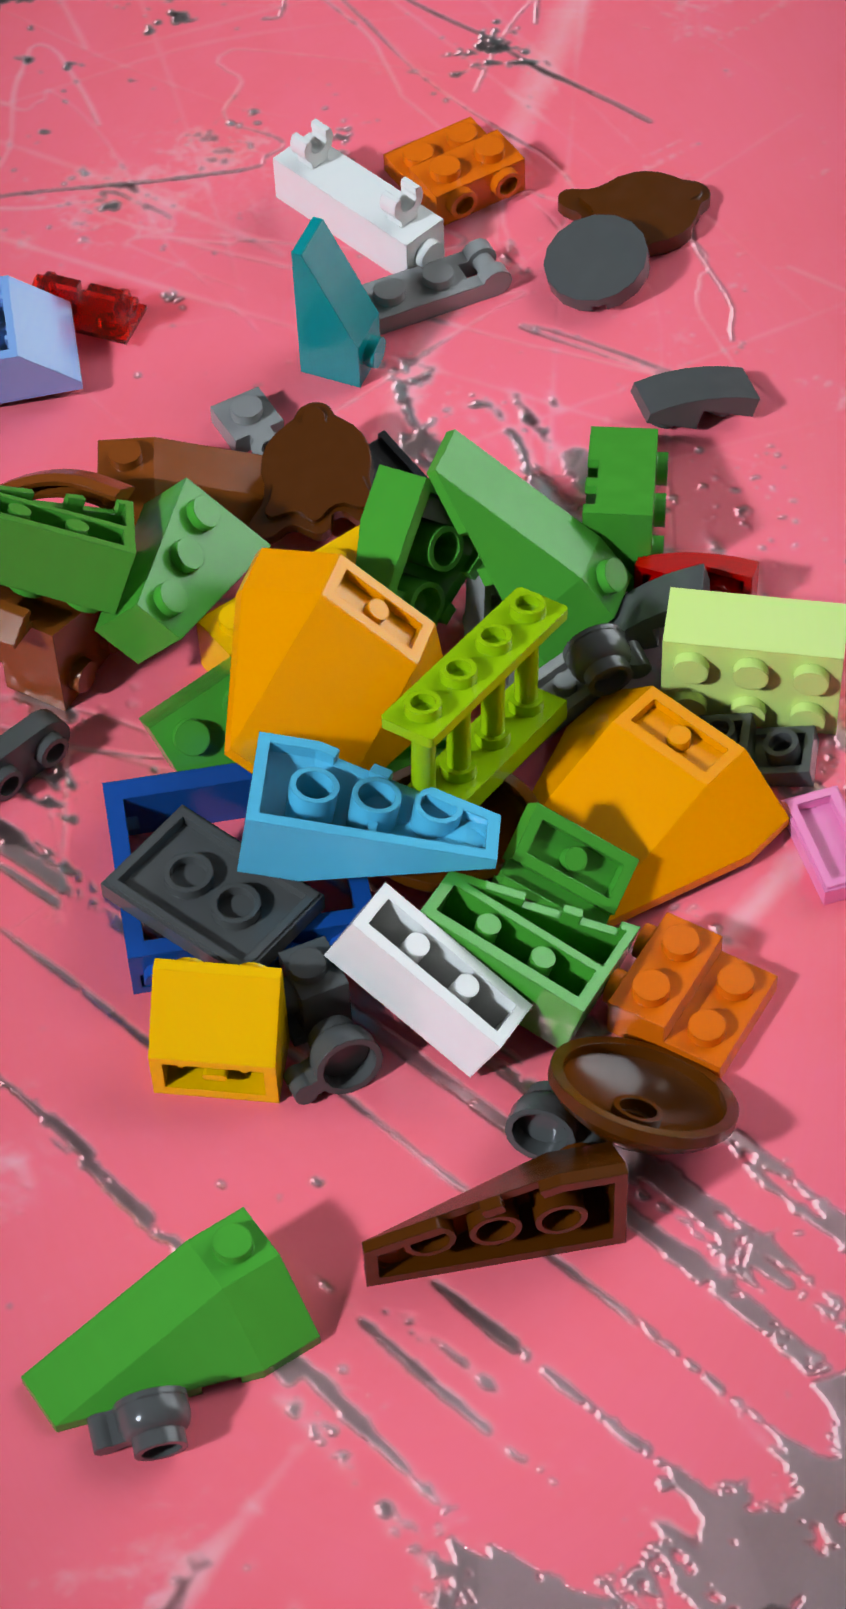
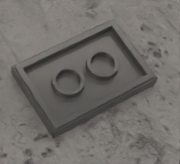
M181 805L101 883L103 897L203 962L237 965L255 962L268 967L277 958L278 952L283 951L325 909L324 894L303 881L299 882L237 872L241 842L184 805Z

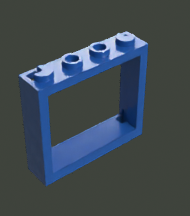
M237 763L102 783L114 868L116 869L131 855L130 835L154 832L181 805L186 806L211 823L245 818L252 774ZM368 877L347 878L352 908L320 913L284 950L322 936L326 937L331 947L360 910L372 898ZM120 908L134 994L151 992L152 970L155 958L174 960L183 957L196 958L167 938L144 941L142 922ZM277 956L268 967L280 968L279 957Z

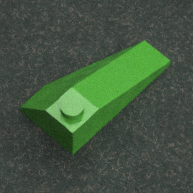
M456 429L446 432L427 471V475L458 535L469 536L483 564L476 570L484 586L494 584L502 601L516 588L523 587L568 607L567 620L539 646L540 668L562 653L567 642L576 634L588 627L609 623L615 617L632 575L599 535Z
M242 1207L184 1242L24 1373L21 1379L55 1431L61 1432L87 1425V1418L89 1416L111 1410L115 1402L121 1398L144 1389L165 1385H178L185 1387L188 1396L192 1397L203 1394L202 1387L241 1377L242 1383L264 1378L320 1344L321 1339L280 1254L246 1209Z

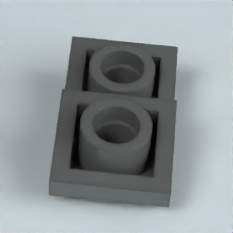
M729 366L692 367L664 372L634 382L630 391L646 422L664 429H670L674 426L696 429L703 411L721 417L729 416L730 414L753 417L760 401V397L744 369Z
M699 564L662 575L629 591L624 595L615 617L609 623L619 625L625 632L627 640L639 641L643 650L659 647V628L665 627L670 587L710 591V579L705 565Z
M752 713L697 715L744 747L769 786L814 787L819 737L815 725L757 728Z

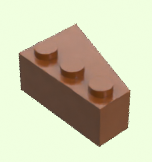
M44 596L39 598L25 597L17 605L30 609L31 615L29 620L33 622V626L15 650L0 645L7 687L67 711L80 693H85L90 689L95 680L97 670L111 653L118 652L119 649L94 631L101 611L84 613L72 608L67 602Z

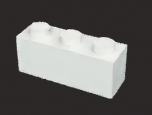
M386 882L324 954L326 958L469 1077L474 1075L501 1049L533 1006Z

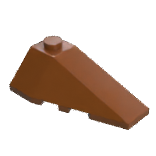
M157 437L98 440L97 473L130 484L135 488L127 500L133 501L135 526L145 503L186 477L248 527L250 520L262 504L264 497V482L261 475L262 455Z

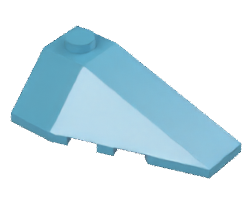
M259 731L237 872L300 882L496 868L501 822L500 814L434 787L423 789L419 792L416 789L392 780L393 771L374 763L371 769L367 770L340 759V749L324 742Z

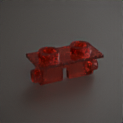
M47 271L44 275L37 274L32 283V286L71 302L75 333L127 345L147 311V305L140 304L138 297L131 296L130 290L124 288L119 290L90 283L87 291L82 290L81 280L60 276L52 271Z

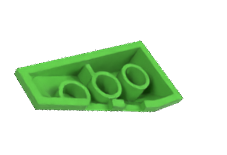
M379 464L360 519L356 565L433 621L436 626L438 623L447 625L456 611L451 602L467 578L473 580L477 578L479 574L476 569L483 562L470 537L458 535L429 478Z

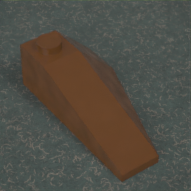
M583 1142L573 1143L558 1151L546 1152L363 1241L362 1250L366 1285L369 1287L626 1243L628 1170L626 1162L611 1142L593 1145Z

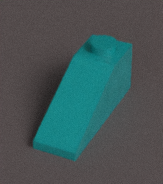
M312 217L291 252L301 372L361 388L371 368L377 369L380 366L385 353L386 340L380 336L379 312L325 221L321 218Z

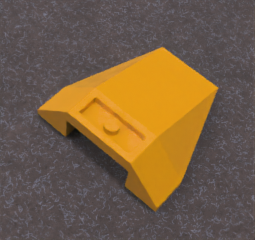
M261 548L255 554L236 593L224 755L252 774L260 731L324 742L340 749V759L370 770L374 763L387 767L411 745V741L383 729L381 716L443 657L436 624L342 554Z
M653 685L619 690L613 694L601 696L567 726L532 791L540 804L639 859L615 915H610L606 923L610 926H615L622 921L624 922L749 863L789 826L790 819L744 747Z

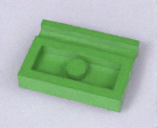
M538 802L528 803L502 857L505 860L499 874L494 876L491 882L526 892L525 900L562 911L564 904L583 909L582 917L606 924L610 915H615L639 859Z

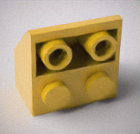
M183 957L177 960L155 958L152 970L148 1061L154 1093L280 1103L283 1075L290 1043L282 968L267 967L255 962L237 965L203 962L191 957Z

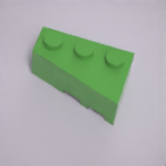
M591 426L588 477H586L585 482L586 504H583L582 524L599 535L631 573L632 578L626 592L634 589V568L638 557L663 554L664 536L653 535L654 527H665L666 493H656V485L667 486L669 452H658V429Z
M186 477L144 504L135 526L136 556L116 614L101 612L94 631L139 664L181 640L249 569L255 554L261 548H269L271 545Z
M0 485V585L9 587L13 592L27 598L44 596L67 602L72 608L84 613L101 611L115 615L136 556L133 501L117 499L114 509L84 506L86 499L83 495L66 493L63 503L33 500L35 493L32 489Z
M231 656L139 718L175 772L236 763L224 755Z
M456 871L448 872L420 911L533 1005L519 1025L556 1048L571 1041L603 994L611 974L615 969L621 967L640 926L622 921L619 928L582 917L584 910L564 904L562 911L525 900L526 892Z

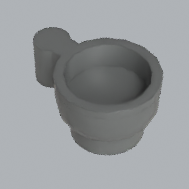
M612 623L598 624L586 628L568 641L563 650V659L572 675L580 683L586 684L589 692L595 696L613 694L624 688L632 678H643L652 670V666L640 642L637 640L628 641L623 629L619 625Z
M333 1015L321 1020L312 1028L308 1036L309 1057L299 1064H294L287 1068L283 1078L296 1102L305 1105L313 1102L324 1091L340 1095L352 1093L365 1087L379 1072L382 1066L383 1054L378 1043L366 1029L354 1024L347 1016Z
M539 1081L530 1086L528 1092L514 1103L505 1126V1133L511 1145L520 1153L533 1159L546 1152L558 1151L573 1143L583 1142L593 1145L606 1142L565 1110L553 1092L549 1081Z
M165 1385L137 1391L115 1402L111 1410L89 1416L87 1424L94 1454L97 1456L108 1455L132 1446L136 1460L154 1461L171 1457L184 1451L188 1447L185 1431L191 1422V1408L186 1388L178 1385Z

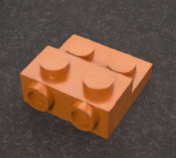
M471 116L383 154L384 170L400 188L401 179L405 176L420 185L423 190L421 205L443 218L444 226L525 190V158L498 129L487 134Z
M667 912L658 926L646 923L640 930L632 950V956L636 960L629 971L617 968L611 974L602 997L603 1002L608 1004L607 1031L622 1038L639 1040L666 1048L699 1063L722 1079L776 992L778 976L723 952V936Z

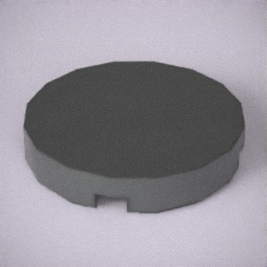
M594 214L575 220L559 231L547 247L543 265L551 292L564 305L579 311H593L592 307L606 305L607 309L619 306L637 294L649 275L650 254L644 234L632 221L616 215Z

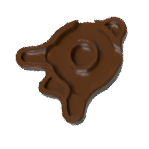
M639 171L618 176L608 183L591 189H566L560 192L558 196V211L564 217L573 221L594 214L616 215L632 221L644 234L650 257L681 248L691 239L692 228L699 221L700 215L707 211L710 206L711 193L704 184L697 181L682 180L662 172Z
M312 402L302 406L297 411L294 419L276 432L265 447L261 462L264 497L260 508L250 520L249 528L269 544H273L291 532L302 533L314 540L324 541L332 535L334 521L339 518H347L355 525H360V519L372 487L374 476L370 446L363 433L353 424L334 415L327 404Z

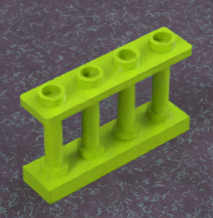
M516 588L382 714L383 729L411 741V782L407 785L408 787L419 792L423 789L434 787L480 806L567 719V700L538 688L539 646L567 620L568 607L526 588ZM514 671V682L505 690V679ZM481 703V714L471 723V712ZM446 737V748L436 757V745Z

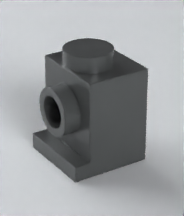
M325 936L278 952L279 966L283 971L289 1034L294 1047L307 1043L312 1028L329 1016L344 1015L352 1020L349 982L344 972L324 956L330 948Z

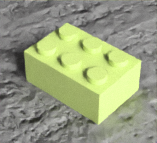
M670 587L662 641L661 691L695 715L752 713L756 727L815 725L817 733L836 735L846 644V604Z

